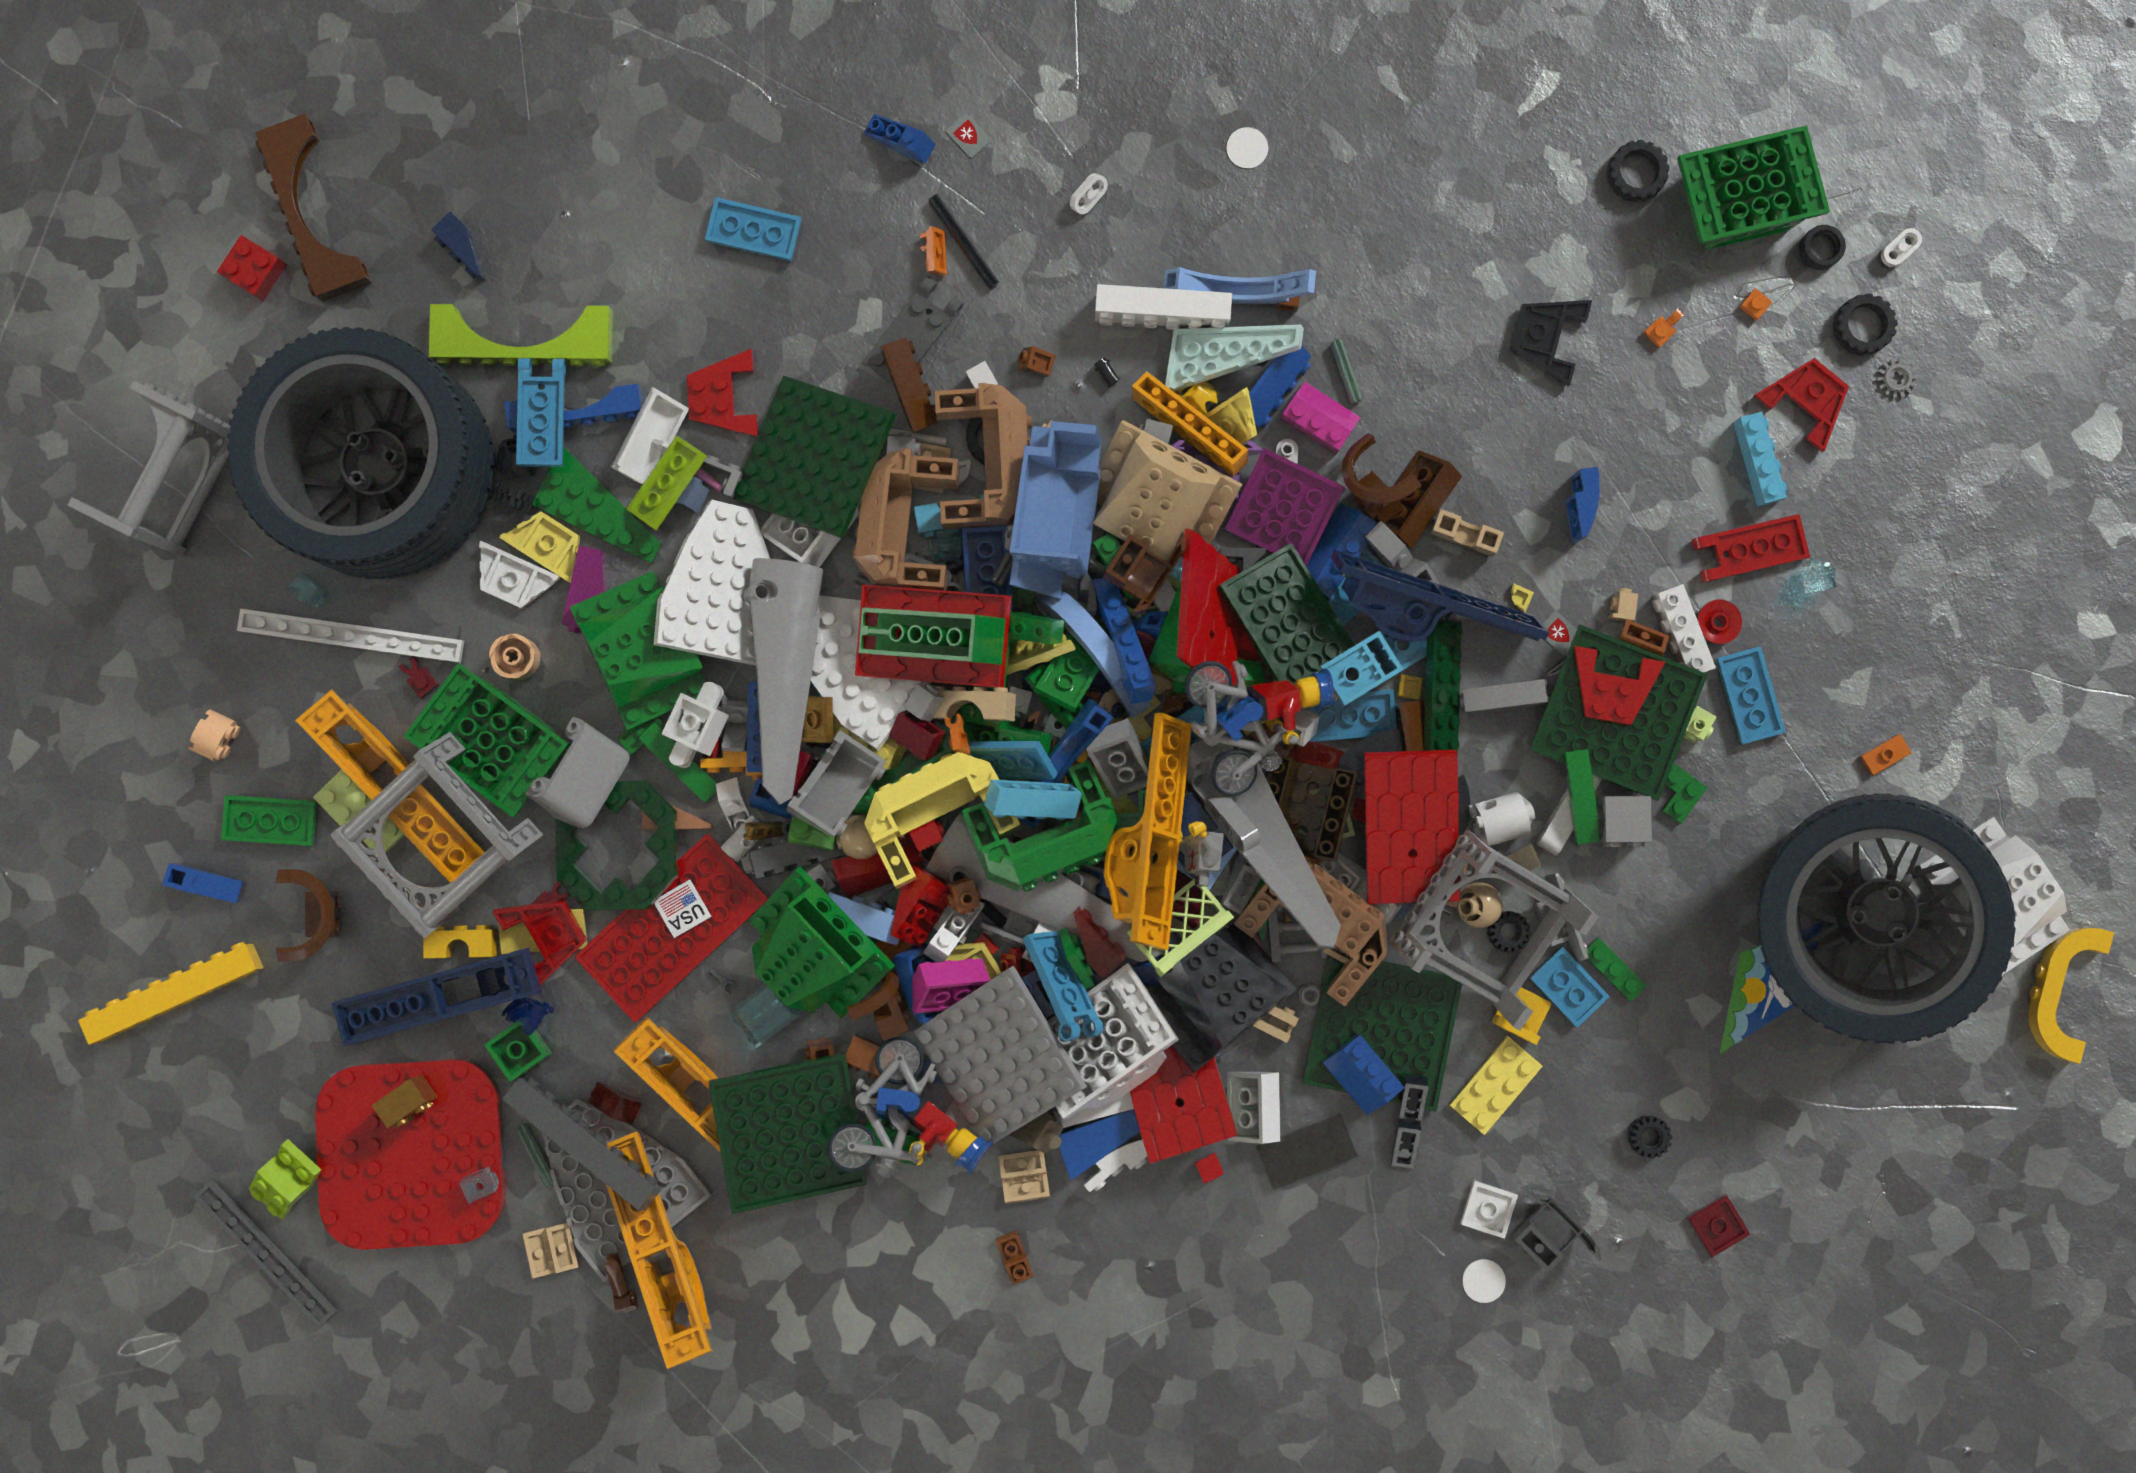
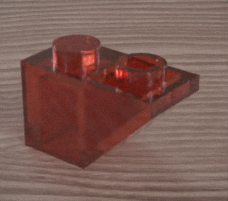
M597 1081L595 1088L592 1090L588 1101L611 1119L629 1124L633 1123L642 1104L632 1096Z

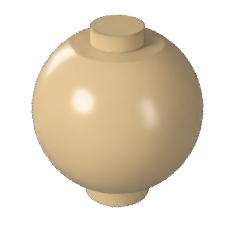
M864 814L849 817L845 821V824L848 826L840 837L836 836L839 850L843 849L846 855L856 859H867L878 853L864 824L867 817Z
M1473 883L1464 888L1460 893L1457 909L1465 923L1472 927L1485 928L1491 926L1500 918L1503 910V901L1500 893L1493 886L1486 883Z

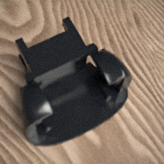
M1389 729L1365 738L1342 755L1337 768L1358 772L1356 784L1365 786L1364 753L1405 751L1403 733L1398 729Z

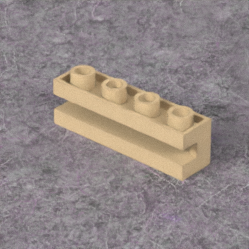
M1283 1006L1282 1010L1275 1007L1253 1026L1287 1043L1291 1036L1290 1033L1293 1027L1296 1026L1299 1018L1294 1016L1295 1011Z

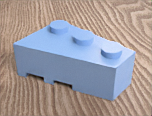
M831 892L828 893V896L867 936L894 945L898 944L899 939L890 934L896 910L886 907L885 911L881 910L882 905L869 901V904H865L866 899L853 895L851 899Z

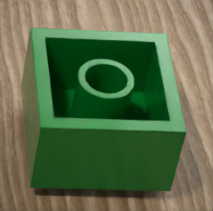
M528 1017L519 1019L484 1044L509 1082L516 1081L519 1077L524 1076L553 1055Z

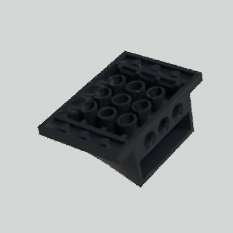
M1233 923L1230 927H1224L1212 934L1179 960L1148 992L1179 1039L1171 1047L1194 1074L1297 989L1277 965L1272 962L1271 958L1255 939L1251 938Z

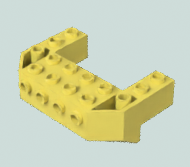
M960 752L950 753L942 757L941 761L935 764H927L920 768V771L914 774L909 773L892 785L889 783L882 786L874 794L864 824L896 889L917 879L898 841V837L979 797L985 804L990 780H999L990 762ZM986 807L1000 838L1020 828L1017 817L1005 815L1003 818L996 817Z

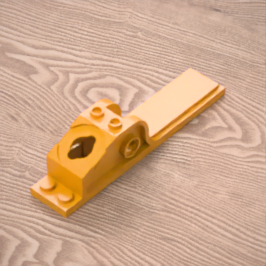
M332 689L295 720L371 800L384 789L372 774L376 768L387 761L393 767L394 772L399 775L410 765L403 755L373 724L350 703L346 704ZM350 725L354 730H358L363 739L359 743H341L338 740V735L335 733L336 728ZM422 784L413 790L388 816L397 828L450 883L485 853L484 849Z
M1155 713L1144 813L1137 824L1132 827L1119 829L1110 838L1106 848L1104 878L1111 896L1113 918L1132 924L1130 941L1160 950H1168L1191 725L1167 714ZM1134 845L1131 854L1129 855L1130 848ZM1157 853L1158 859L1156 863L1153 864V856ZM1120 887L1127 892L1128 897L1120 892Z
M646 1017L613 1049L614 1052L720 1152L712 1102L700 1113L693 1101L683 1092L695 1080H700L709 1089L708 1080L718 1079V1077L690 1049L672 1036L664 1027L661 1026L659 1028ZM662 1047L671 1056H674V1060L671 1063L661 1066L653 1065L649 1057L654 1050Z
M633 1132L607 1143L610 1147L614 1145L624 1152L623 1157L627 1161L632 1159L638 1163L643 1174L649 1173L654 1176L639 1132ZM606 1185L666 1368L671 1369L712 1352L706 1331L712 1328L706 1308L702 1283L688 1247L684 1242L677 1239L671 1228L660 1193L646 1211H640ZM666 1250L668 1257L671 1258L675 1272L662 1276L660 1268L652 1255ZM680 1302L685 1303L687 1306L688 1317L691 1323L689 1327L679 1325L674 1320L675 1308Z

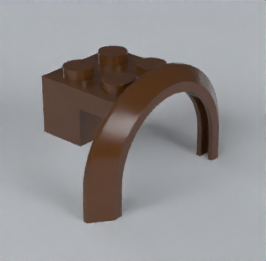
M1367 433L1347 451L1342 463V476L1347 488L1354 494L1352 499L1359 508L1363 506L1366 509L1367 516L1373 521L1376 519L1378 522L1382 521L1385 524L1403 510L1400 500L1408 497L1422 486L1412 473L1391 487H1388L1373 471L1358 481L1354 472L1355 463L1366 449L1376 443L1374 436Z
M1129 534L1105 571L1103 578L1140 600L1133 616L1146 612L1186 548L1184 535L1179 540L1168 561L1165 562L1148 551L1149 545Z
M278 869L276 883H295L311 891L305 892V937L312 938L296 947L276 948L278 962L303 960L318 952L329 937L339 936V932L342 930V920L339 918V909L342 908V897L339 896V891H328L322 881L309 872L298 869Z
M892 969L882 978L884 985L875 994L847 1007L851 1021L873 1012L875 1023L883 1041L909 1031L907 1022L911 1021L906 1001L900 995L899 977Z

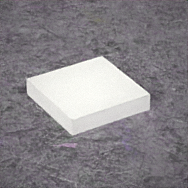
M1473 1180L1460 1224L1505 1239L1518 1195Z

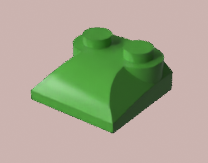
M792 815L788 843L833 851L836 836L832 838Z

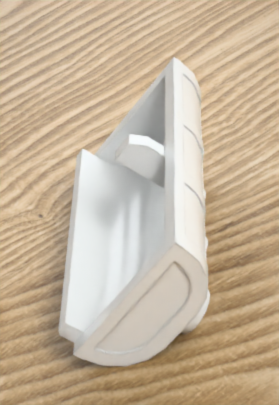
M651 387L610 467L643 485L675 438L689 408Z

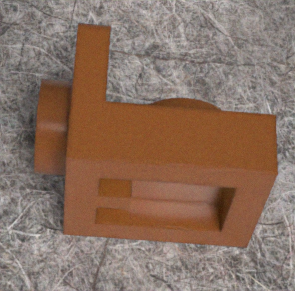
M1034 346L1024 348L1018 357V369L1022 371L1030 370L1048 377L1051 375L1056 355Z

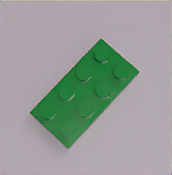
M225 795L221 840L314 846L317 801Z

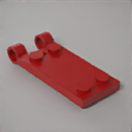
M1800 514L1692 539L1694 550L1714 546L1719 566L1701 571L1702 583L1810 558ZM1724 551L1728 553V557L1723 556Z

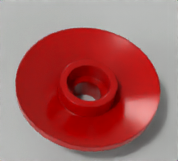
M1717 599L1706 603L1700 609L1697 616L1704 638L1714 644H1725L1734 640L1742 628V616L1739 609L1727 600ZM1715 619L1720 620L1721 624L1719 627L1715 626Z

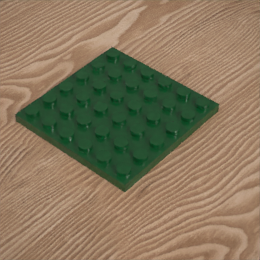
M783 375L742 470L743 476L740 482L737 483L733 499L844 539L896 414L892 411Z
M1579 624L1529 750L1566 765L1565 752L1588 749L1593 776L1643 796H1651V799L1658 801L1708 674ZM1574 646L1597 650L1594 672L1638 680L1642 658L1665 662L1632 725L1584 717Z
M1328 955L1302 1083L1348 1093L1322 1062L1358 1033L1402 1085L1405 1074L1428 1077L1429 1087L1424 1109L1437 1112L1462 984L1442 973L1423 969L1418 973L1409 966L1381 961L1347 1005L1343 1006L1326 992L1330 982L1345 964ZM1402 1091L1389 1102L1400 1104Z
M845 1052L708 1080L732 1214L867 1185L865 1169L855 1173L842 1171L832 1163L828 1153V1143L833 1133L846 1124H857ZM846 1129L835 1138L833 1154L841 1165L849 1168L859 1167L864 1164L863 1156L860 1154H850L848 1151V1144L850 1142L860 1144L858 1129Z

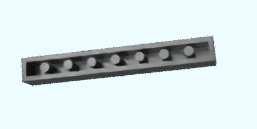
M519 1077L503 1097V1100L633 1207L640 1211H646L662 1190L657 1185L658 1180L649 1173L643 1174L640 1171L641 1166L632 1159L627 1161L623 1157L624 1152L614 1145L610 1147L605 1143L607 1139L599 1132L594 1134L589 1130L590 1125L581 1118L577 1120L573 1117V1111L564 1104L561 1106L555 1102L557 1098L548 1091L542 1092L538 1088L540 1084L534 1079Z

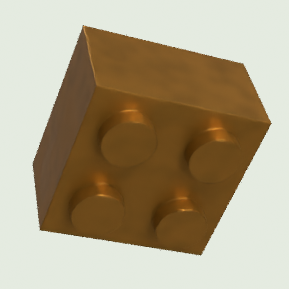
M420 1075L410 1078L374 1103L372 1107L387 1128L393 1126L399 1128L414 1120V1114L423 1113L434 1105L432 1101L438 1098L425 1077Z

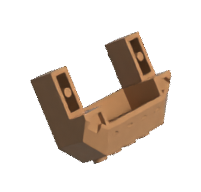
M978 383L979 388L935 391V410L938 420L982 417L986 475L984 499L941 501L940 512L943 530L1009 526L1014 523L1024 448L1030 445L1031 437H1029L1028 429H1032V415H1027L1026 406L1002 385Z
M905 448L889 452L875 464L863 492L862 501L859 503V525H856L855 531L857 541L856 546L853 548V560H856L858 568L873 585L946 591L948 572L945 565L906 563L904 560L913 486L958 490L960 473L958 459L915 456L911 448Z
M1306 860L1341 925L1335 945L1350 956V959L1330 982L1326 992L1340 1004L1346 1006L1387 954L1389 944L1384 914L1368 904L1311 860ZM1264 882L1247 903L1241 915L1237 916L1234 925L1253 938L1278 904L1284 908L1286 907Z

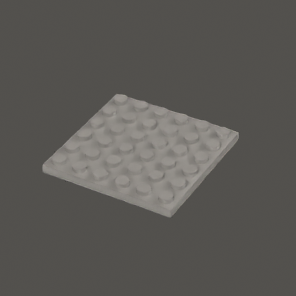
M1014 966L1008 968L913 1031L932 1064L935 1065V1069L975 1136H981L986 1142L996 1143L1087 1087Z

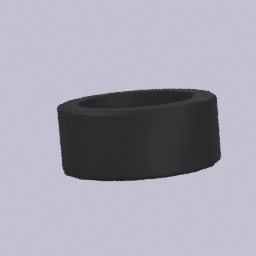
M1827 224L1812 228L1801 239L1799 245L1800 257L1803 262L1816 270L1828 269L1835 265L1842 258L1846 249L1845 238L1837 228ZM1824 235L1832 240L1835 252L1831 258L1822 260L1813 255L1810 249V242L1815 236Z

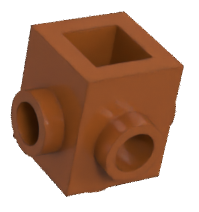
M966 877L947 883L949 891L947 901L950 908H953L958 913L968 914L974 912V908L980 906L979 899H981L979 887L975 886L973 879Z

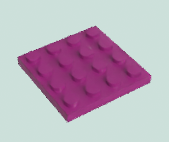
M1263 448L1225 530L1262 548H1266V550L1272 553L1292 543L1307 566L1345 486Z

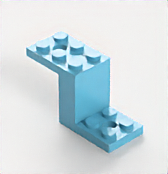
M1378 631L1325 663L1320 668L1321 670L1327 668L1330 671L1334 691L1343 706L1426 657L1427 639L1408 642L1407 650L1402 651L1397 648V641L1388 639L1382 631ZM1354 668L1357 670L1358 678L1355 681L1347 679V669Z

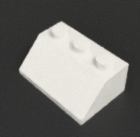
M1227 1072V1099L1238 1133L1237 1136L1228 1138V1141L1259 1144L1280 1142L1279 1073Z

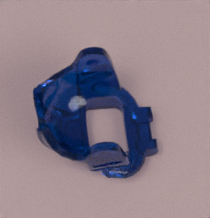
M524 997L511 1002L503 1010L501 1016L507 1014L506 1021L515 1023L520 1021L523 1024V1033L531 1035L540 1025L544 1015L552 1014L554 1008L548 1002L541 1003L538 1000Z

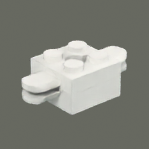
M705 682L697 699L683 693L680 694L662 732L663 735L676 741L669 756V760L673 765L688 768L697 751L708 756L711 755L729 717L728 714L717 710L724 694L721 686L713 682Z

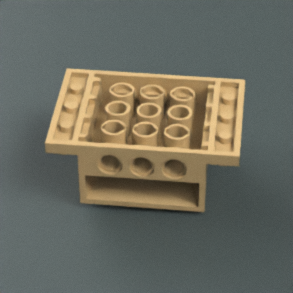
M1122 420L1099 466L1101 469V479L1097 504L1102 507L1093 524L1124 541L1129 534L1149 545L1148 551L1167 562L1179 540L1185 534V528L1192 529L1195 533L1200 534L1208 544L1212 543L1243 484Z

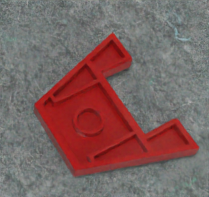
M752 348L686 375L689 419L691 421L754 437L758 436V418L756 414L735 416L732 379L733 373L754 372Z
M1813 358L1753 397L1769 410L1773 409L1784 394L1818 421L1805 439L1820 452H1824L1849 386Z
M1574 646L1584 717L1632 725L1665 662L1642 658L1638 680L1594 672L1597 650Z
M566 900L499 908L492 911L503 931L524 922L544 957L543 960L534 964L540 985L587 940Z

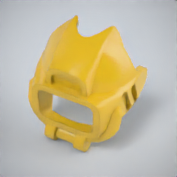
M1206 381L1193 385L1183 396L1180 394L1185 388L1175 391L1178 396L1203 415L1207 414L1206 402L1211 401L1217 404V396L1219 394Z

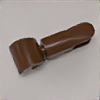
M611 1253L606 1258L605 1269L613 1292L616 1313L636 1310L638 1308L637 1297L633 1290H628L629 1287L624 1270H622L621 1259L618 1254Z

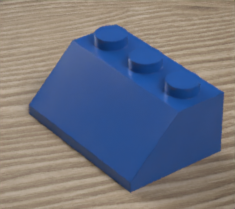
M1358 1033L1322 1062L1366 1115L1388 1103L1405 1088Z

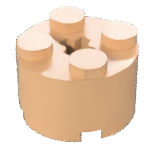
M519 634L501 636L494 641L490 648L489 658L493 670L500 676L510 680L524 681L537 671L540 664L541 653L533 641ZM513 654L518 656L517 661L512 658Z
M209 709L205 713L209 715L207 719H200L189 741L194 744L189 746L188 749L216 762L220 758L225 759L231 749L228 744L231 738L235 739L238 736L241 727L237 726L236 721Z

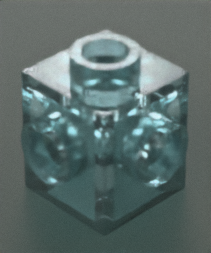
M1821 559L1808 561V566L1800 568V581L1804 585L1806 594L1837 587L1835 569L1830 561L1821 562Z

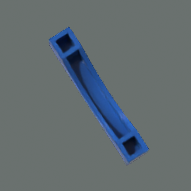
M639 384L616 386L608 395L588 407L564 411V429L572 428L573 424L579 423L583 426L594 425L595 421L604 420L605 423L616 422L617 418L626 417L628 420L636 419L644 403L642 388ZM517 400L504 402L507 427L517 435Z
M1105 578L1094 579L1092 583L1096 594V614L1105 623L1113 640L1120 664L1123 686L1130 704L1151 701L1156 683L1118 586Z
M1089 698L1048 756L1058 772L1055 779L1031 780L1030 782L1061 783L1068 768L1072 766L1080 754L1113 719L1110 712ZM1026 816L1023 819L1018 818L1033 829L1041 820Z

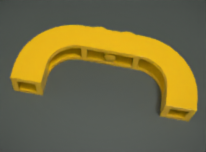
M2099 928L2071 929L2047 946L2040 964L2036 967L2035 985L2031 988L2029 994L2031 999L2028 1010L2029 1026L2041 1048L2058 1059L2081 1064L2086 1044L2084 1041L2065 1035L2060 1030L2056 1021V1010L2068 964L2075 954L2083 950L2099 954H2109L2114 936L2112 931Z

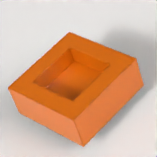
M1755 288L1739 307L1757 321L1772 304V301Z

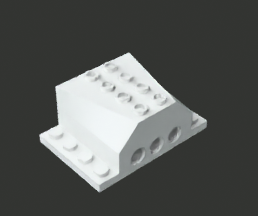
M1989 817L1972 830L1981 838L1998 862L2012 894L2011 898L2014 903L2016 920L2014 926L2016 930L2014 947L2011 948L2012 955L2006 970L2008 972L2070 931V929L2061 917V915L2067 912L2064 892L2038 853L2016 835H2006L1995 817ZM1933 854L1918 864L1917 867L1920 870L1945 861L1938 855ZM1951 867L1923 875L1936 895L1959 878ZM1963 883L1940 901L1944 908L1969 912L1967 893ZM1948 913L1954 922L1968 923L1969 916ZM1958 927L1962 935L1965 936L1967 927Z
M1129 963L1087 992L1098 1018L1103 1023V1032L1099 1036L1087 1037L1082 1032V1018L1075 1020L1080 1027L1079 1038L1063 1041L1059 1036L1060 1023L1057 1016L1055 1015L1047 1021L1087 1086L1056 1105L1064 1120L1069 1119L1084 1107L1094 1110L1119 1100L1154 1075L1167 1057L1163 1051L1179 1040ZM1091 1023L1092 1031H1094L1093 1023ZM1068 1027V1033L1071 1035V1030Z

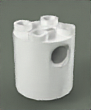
M1518 792L1468 806L1470 815L1475 820V824H1472L1473 833L1487 846L1531 834V823L1535 819V813L1531 803Z

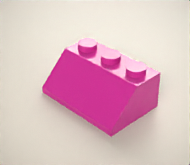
M1304 382L1280 419L1337 455L1361 417Z
M968 958L959 961L946 960L944 962H924L919 964L913 976V1012L945 1011L989 982L990 978L983 959Z

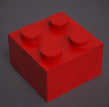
M240 235L217 270V273L263 302L287 264L243 235Z

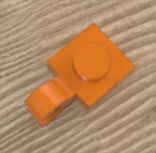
M1677 309L1666 320L1660 316L1643 333L1660 348L1676 332L1672 326L1684 314Z
M959 713L956 714L957 721L952 724V719L945 717V724L950 728L951 737H949V745L951 749L956 753L960 752L969 755L970 748L967 732L964 731L963 716Z

